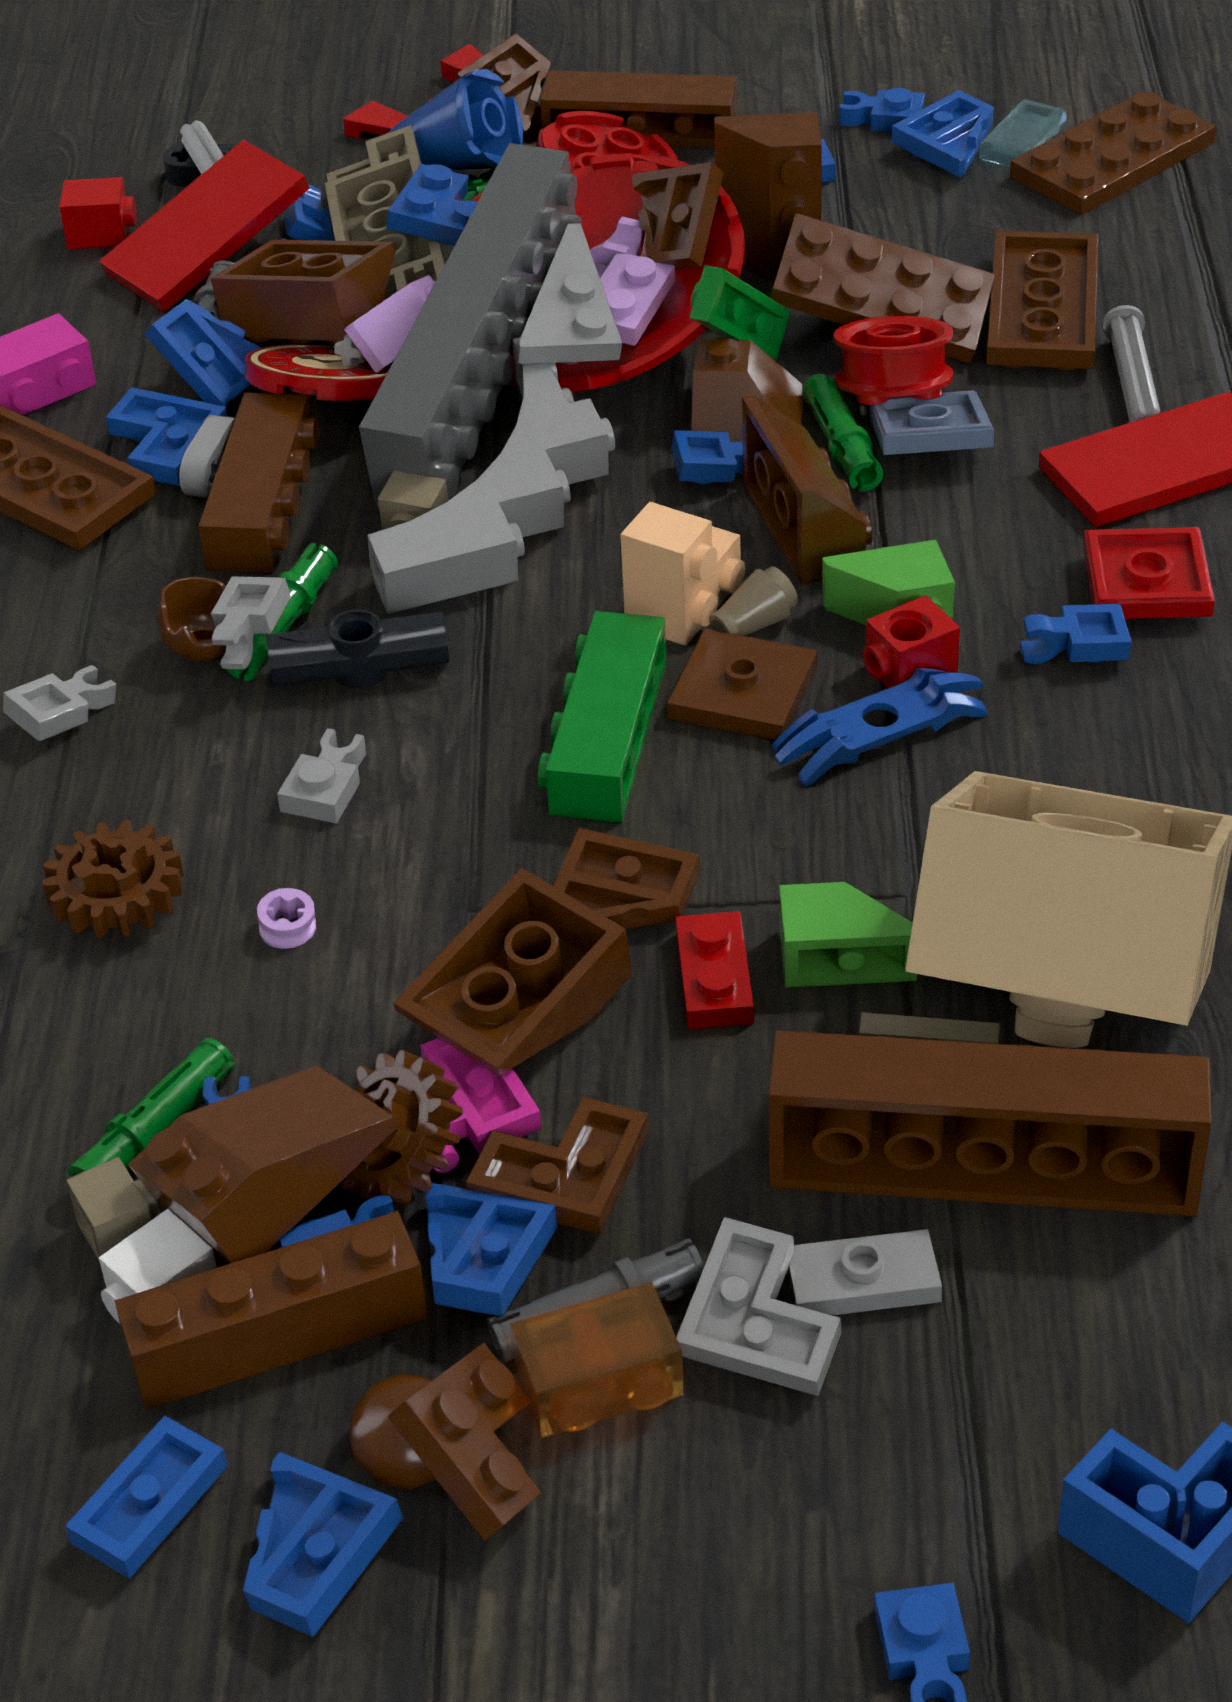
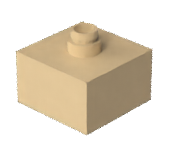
M974 771L931 806L905 972L1009 991V1000L1019 1006L1016 1008L1015 1033L1024 1039L1044 1045L1065 1048L1087 1046L1094 1026L1092 1019L1103 1017L1105 1010L1188 1026L1211 969L1232 851V816Z

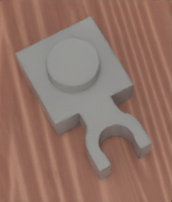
M93 665L77 671L72 679L64 682L52 673L3 692V712L35 739L42 741L88 722V709H101L114 704L116 683L109 680L97 685L98 669Z
M327 728L320 740L321 753L319 757L301 754L277 793L280 812L338 823L360 784L358 766L366 755L364 735L356 734L350 745L338 748L335 730Z

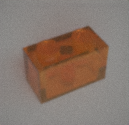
M653 1282L510 1323L515 1370L524 1394L531 1401L529 1407L541 1438L563 1431H580L590 1427L596 1421L633 1410L654 1409L664 1404L667 1400L684 1395L682 1350Z

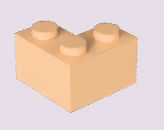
M649 501L620 534L624 613L665 617L666 640L687 646L702 626L707 627L710 624L709 616L716 612L730 593L733 594L743 582L745 563L741 560L740 535L713 527L710 520Z

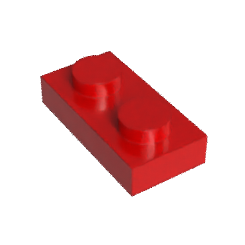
M740 911L675 916L687 1029L754 1024V1004Z

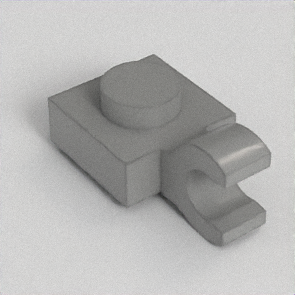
M231 577L211 612L216 627L212 636L213 644L226 645V653L220 663L222 669L247 668L252 658L254 634L271 633L291 597L285 578Z

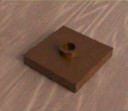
M704 629L667 702V717L671 720L776 740L791 725L817 668L818 650Z

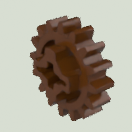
M124 820L118 830L109 831L108 826L104 822L97 823V833L88 836L79 830L74 832L75 845L72 847L57 844L54 847L56 860L44 862L43 865L46 879L42 880L47 905L52 907L54 918L58 923L69 920L71 930L75 934L82 932L88 926H93L96 938L103 939L109 928L118 927L123 937L129 936L131 924L140 922L148 928L154 926L152 913L155 911L171 913L174 910L171 897L183 894L181 878L184 877L179 851H174L172 839L169 835L156 838L155 828L150 824L143 827L139 832L132 831L130 820Z
M399 1050L396 1058L385 1053L378 1054L375 1071L362 1065L356 1069L359 1085L355 1088V1091L394 1116L400 1126L345 1177L342 1188L366 1200L377 1196L389 1195L391 1200L405 1205L411 1201L412 1187L424 1192H428L432 1188L429 1172L434 1167L444 1171L449 1167V1163L442 1153L445 1145L459 1143L460 1136L449 1131L450 1122L463 1114V1108L448 1102L458 1087L455 1082L443 1078L445 1069L442 1066L407 1051Z

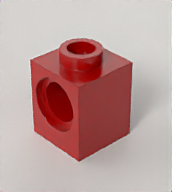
M927 595L866 620V646L862 652L865 667L874 679L881 680L888 688L910 679L916 668H930L948 673H958L960 627Z

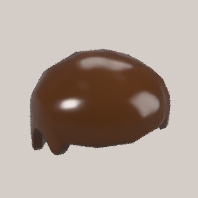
M194 576L173 580L161 589L157 610L158 631L162 641L175 654L195 662H210L222 659L226 652V645L213 644L212 636L216 627L211 612L226 588L224 583L214 579Z
M396 1374L374 1383L354 1407L349 1430L353 1456L357 1465L382 1486L411 1490L436 1480L387 1417L405 1400L433 1381L427 1376Z

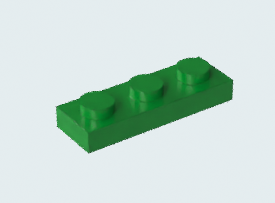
M704 265L701 279L695 285L692 292L690 319L721 337L733 340H751L773 360L777 361L791 311L725 269Z

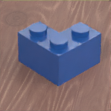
M1222 1421L1177 1472L1113 1429H1110L1063 1479L1058 1534L1189 1624L1232 1574V1427Z

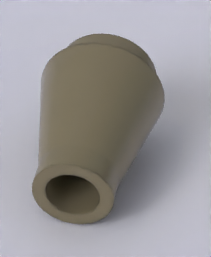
M771 566L765 571L756 569L722 607L709 616V622L713 630L745 636L789 618L791 609L798 603V596L791 581L778 568Z

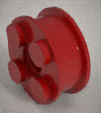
M882 316L845 324L834 332V343L842 348L843 368L835 374V383L840 389L856 394V401L866 405L885 403L889 400V397L910 396L918 400L939 398L942 396V388L953 381V369L945 364V344L952 339L953 329L946 322L919 316Z

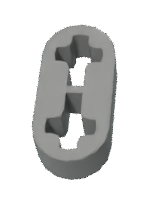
M209 415L203 422L185 451L180 466V487L185 495L201 498L209 497L235 418Z

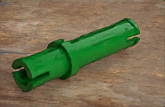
M821 373L808 378L802 387V395L828 439V453L833 462L839 467H843L848 482L854 490L857 486L860 492L874 489L883 478V469L872 454V441L867 431L856 425L832 377L829 376L826 379V375Z
M316 543L309 544L296 564L288 572H283L277 577L286 579L291 597L271 633L254 634L252 658L247 666L248 670L243 675L244 681L252 680L269 656L266 635L288 632L295 620L301 614L308 613L317 602V596H315L317 591L338 567L335 554L326 546L321 544L317 550ZM247 668L226 670L233 677L240 680Z
M203 1039L189 1056L149 1091L133 1109H130L126 1114L115 1115L106 1124L105 1134L99 1141L68 1167L67 1175L74 1177L116 1157L120 1158L127 1171L131 1168L128 1166V1163L147 1147L150 1140L157 1133L169 1127L180 1115L192 1111L204 1099L203 1085L205 1077H215L216 1085H218L234 1071L236 1066L235 1063L230 1062L233 1056L229 1050L215 1039Z

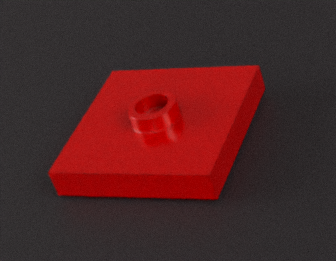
M1200 528L1084 531L1083 550L1092 605L1120 604L1125 619L1213 617L1215 599Z

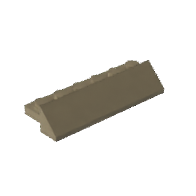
M411 125L365 141L369 159L327 173L328 182L324 183L335 241H380L394 243L396 252L383 301L409 283L430 275L433 281H436L445 265L439 242L386 229L389 208L420 164H422Z

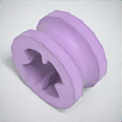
M294 888L274 890L265 895L257 906L259 934L263 941L272 947L281 949L295 948L305 944L313 937L316 931L314 902L308 894ZM280 916L285 917V918L278 919V920L276 921V918H278V917H280ZM296 917H298L297 921H294L292 923L289 921L291 919H295Z

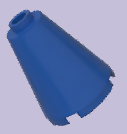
M488 69L468 72L390 130V132L411 125L415 134L421 163L425 165H443L452 171L496 168L509 143L523 145V122L518 104L514 96L505 97L498 86L503 84L504 81Z

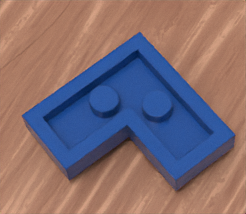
M420 164L389 208L386 229L455 246L478 203L470 200L462 201L467 194L469 176L452 172L450 168L443 165Z
M131 387L106 416L109 435L140 442L128 457L130 466L152 475L154 481L179 486L182 458L203 422L209 415L227 417V411L224 406Z

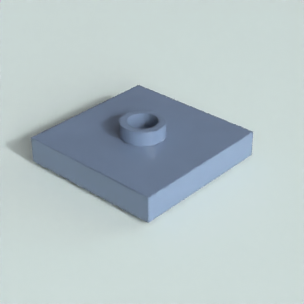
M974 390L944 392L941 397L930 400H918L910 396L889 397V400L885 403L869 405V418L883 455L994 447V428L977 392Z

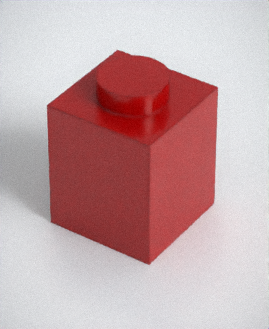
M123 177L64 180L59 208L67 249L116 247L128 237L129 227L136 226L137 211L134 196H126Z

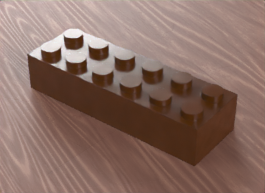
M776 1031L769 1089L770 1188L1198 1216L1211 1128L1209 1057L1106 1051L1101 1049L1087 1050L1031 1045L972 1043L955 1040L940 1041L891 1038L887 1036L874 1037L817 1032Z

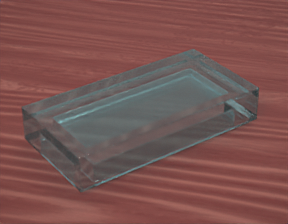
M1023 99L980 143L979 158L1010 167V162L1014 158L1054 138L1066 125V111L1061 108Z

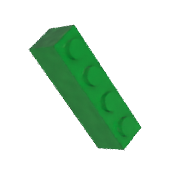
M595 611L588 634H579L575 652L577 670L576 673L568 672L566 675L563 689V705L565 709L564 712L554 713L551 725L552 751L551 753H542L538 768L539 789L547 790L550 816L623 822L667 663L665 617Z

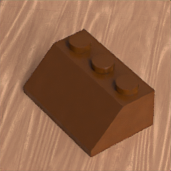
M818 112L714 117L715 165L724 172L721 186L731 197L738 211L744 231L745 252L742 268L769 281H775L795 214L798 213L821 220L822 141Z
M271 240L210 278L221 320L229 321L246 330L244 337H248V340L252 343H261L276 338L288 339L290 344H304L313 340L329 341L331 346H335V343L344 341V337L347 335L344 329L383 302L396 251L393 242Z
M755 395L743 396V488L800 584L820 581L823 576V557L866 551V545L872 543V528L869 518L864 511L858 512L851 501V494L844 479H837L831 469L826 450L823 447L818 448L806 428Z

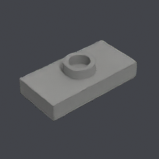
M928 1229L794 1245L795 1251L787 1269L794 1305L828 1315H839L941 1302L942 1284Z

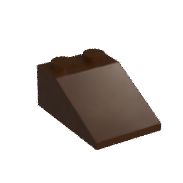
M521 868L393 1002L395 1011L500 1076L591 1021L632 976L626 929Z
M315 1065L180 1115L169 1127L157 1133L150 1140L147 1147L128 1163V1166L163 1211L171 1210L213 1248L216 1256L225 1263L231 1264L268 1252L400 1125L394 1116Z

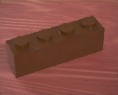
M549 70L540 98L542 130L556 122L557 116L573 111H595L623 117V126L636 130L649 138L651 135L657 134L669 146L715 148L714 117L737 116V76Z
M244 393L198 526L206 571L273 573L279 551L287 550L289 542L288 521L290 516H297L300 503L299 485L300 482L306 483L308 481L310 473L309 453L310 450L318 449L320 440L318 417H311L308 395Z
M398 1211L114 1300L127 1353L145 1410L428 1319L421 1265Z

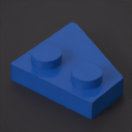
M957 90L892 125L891 143L911 152L918 158H922L961 177L965 174L993 125L994 107Z
M187 299L153 323L144 334L205 403L227 407L253 386L245 379V357L249 352L261 347L243 338L246 330L229 321L216 319L208 310Z
M431 1183L432 1188L426 1192L429 1221L431 1276L435 1304L503 1317L558 1228L555 1205Z
M279 1452L273 1459L270 1470L275 1482L270 1509H261L256 1531L259 1547L256 1554L250 1559L243 1592L252 1611L314 1637L402 1521L403 1515L396 1498Z

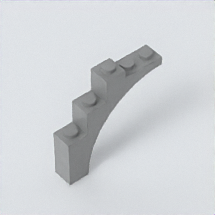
M520 337L513 339L514 380L522 405L517 425L501 454L475 482L448 502L409 522L368 535L371 576L387 614L518 581L517 557L524 556L525 554L523 537L564 527V503L571 500L569 484L609 475L608 451L615 449V438L610 421L607 418L600 419L590 398L574 402L569 388L561 389L558 383V372L555 363L518 364L516 356Z

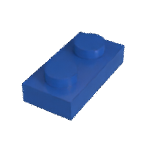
M164 1415L65 1525L70 1544L130 1579L228 1467L224 1449Z

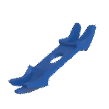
M916 668L910 679L886 690L825 713L818 714L814 709L809 710L789 726L772 744V750L776 753L775 761L782 766L808 751L821 747L799 773V781L804 787H807L831 767L844 763L855 764L860 753L929 726L936 732L956 717L987 716L988 711L982 701L959 693L982 688L983 682L978 677L970 674L948 673L930 668ZM873 710H887L895 714L898 720L890 726L875 727L866 723L863 717Z

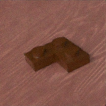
M583 1097L558 1147L493 1130L466 1181L467 1189L554 1204L557 1224L601 1235L649 1133L648 1113Z
M485 1343L481 1344L409 1397L387 1416L484 1541L542 1493L527 1475L518 1458L508 1451L494 1433L531 1401L516 1384L509 1369L497 1360Z

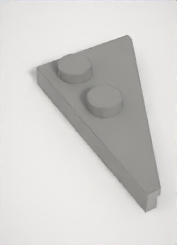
M581 223L568 224L520 337L516 356L518 364L620 359L622 341Z

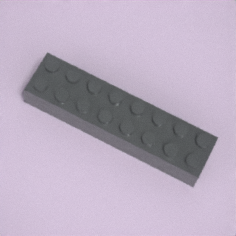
M508 144L359 426L376 508H379L377 499L394 470L446 479L448 497L452 498L455 495L459 484V473L466 459L471 460L475 455L478 435L484 423L490 422L494 416L496 398L502 386H508L511 382L514 372L513 339L521 337L567 225L581 223L582 226V218L576 215L574 201L577 194V177L571 174L568 151Z

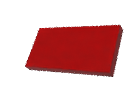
M243 139L104 256L99 263L106 275L165 313L209 275L210 269L215 262L226 261L310 189L305 175Z
M1230 392L1222 393L1039 451L1038 467L1094 527L1231 484L1232 394Z

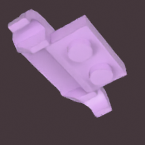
M621 217L613 235L602 244L590 249L621 341L622 343L635 346L675 282V266L655 263L650 258L641 257L645 230L641 228L640 221ZM561 362V363H565V364H568V365H572V364H576L577 362Z

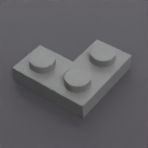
M724 1217L676 1337V1351L678 1356L819 1396L842 1332L841 1318L776 1300L795 1251L792 1235Z

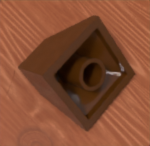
M718 337L712 340L697 339L693 368L691 431L728 432L730 442H742V397L751 394L802 426L804 409L803 384L751 340H733L727 337Z

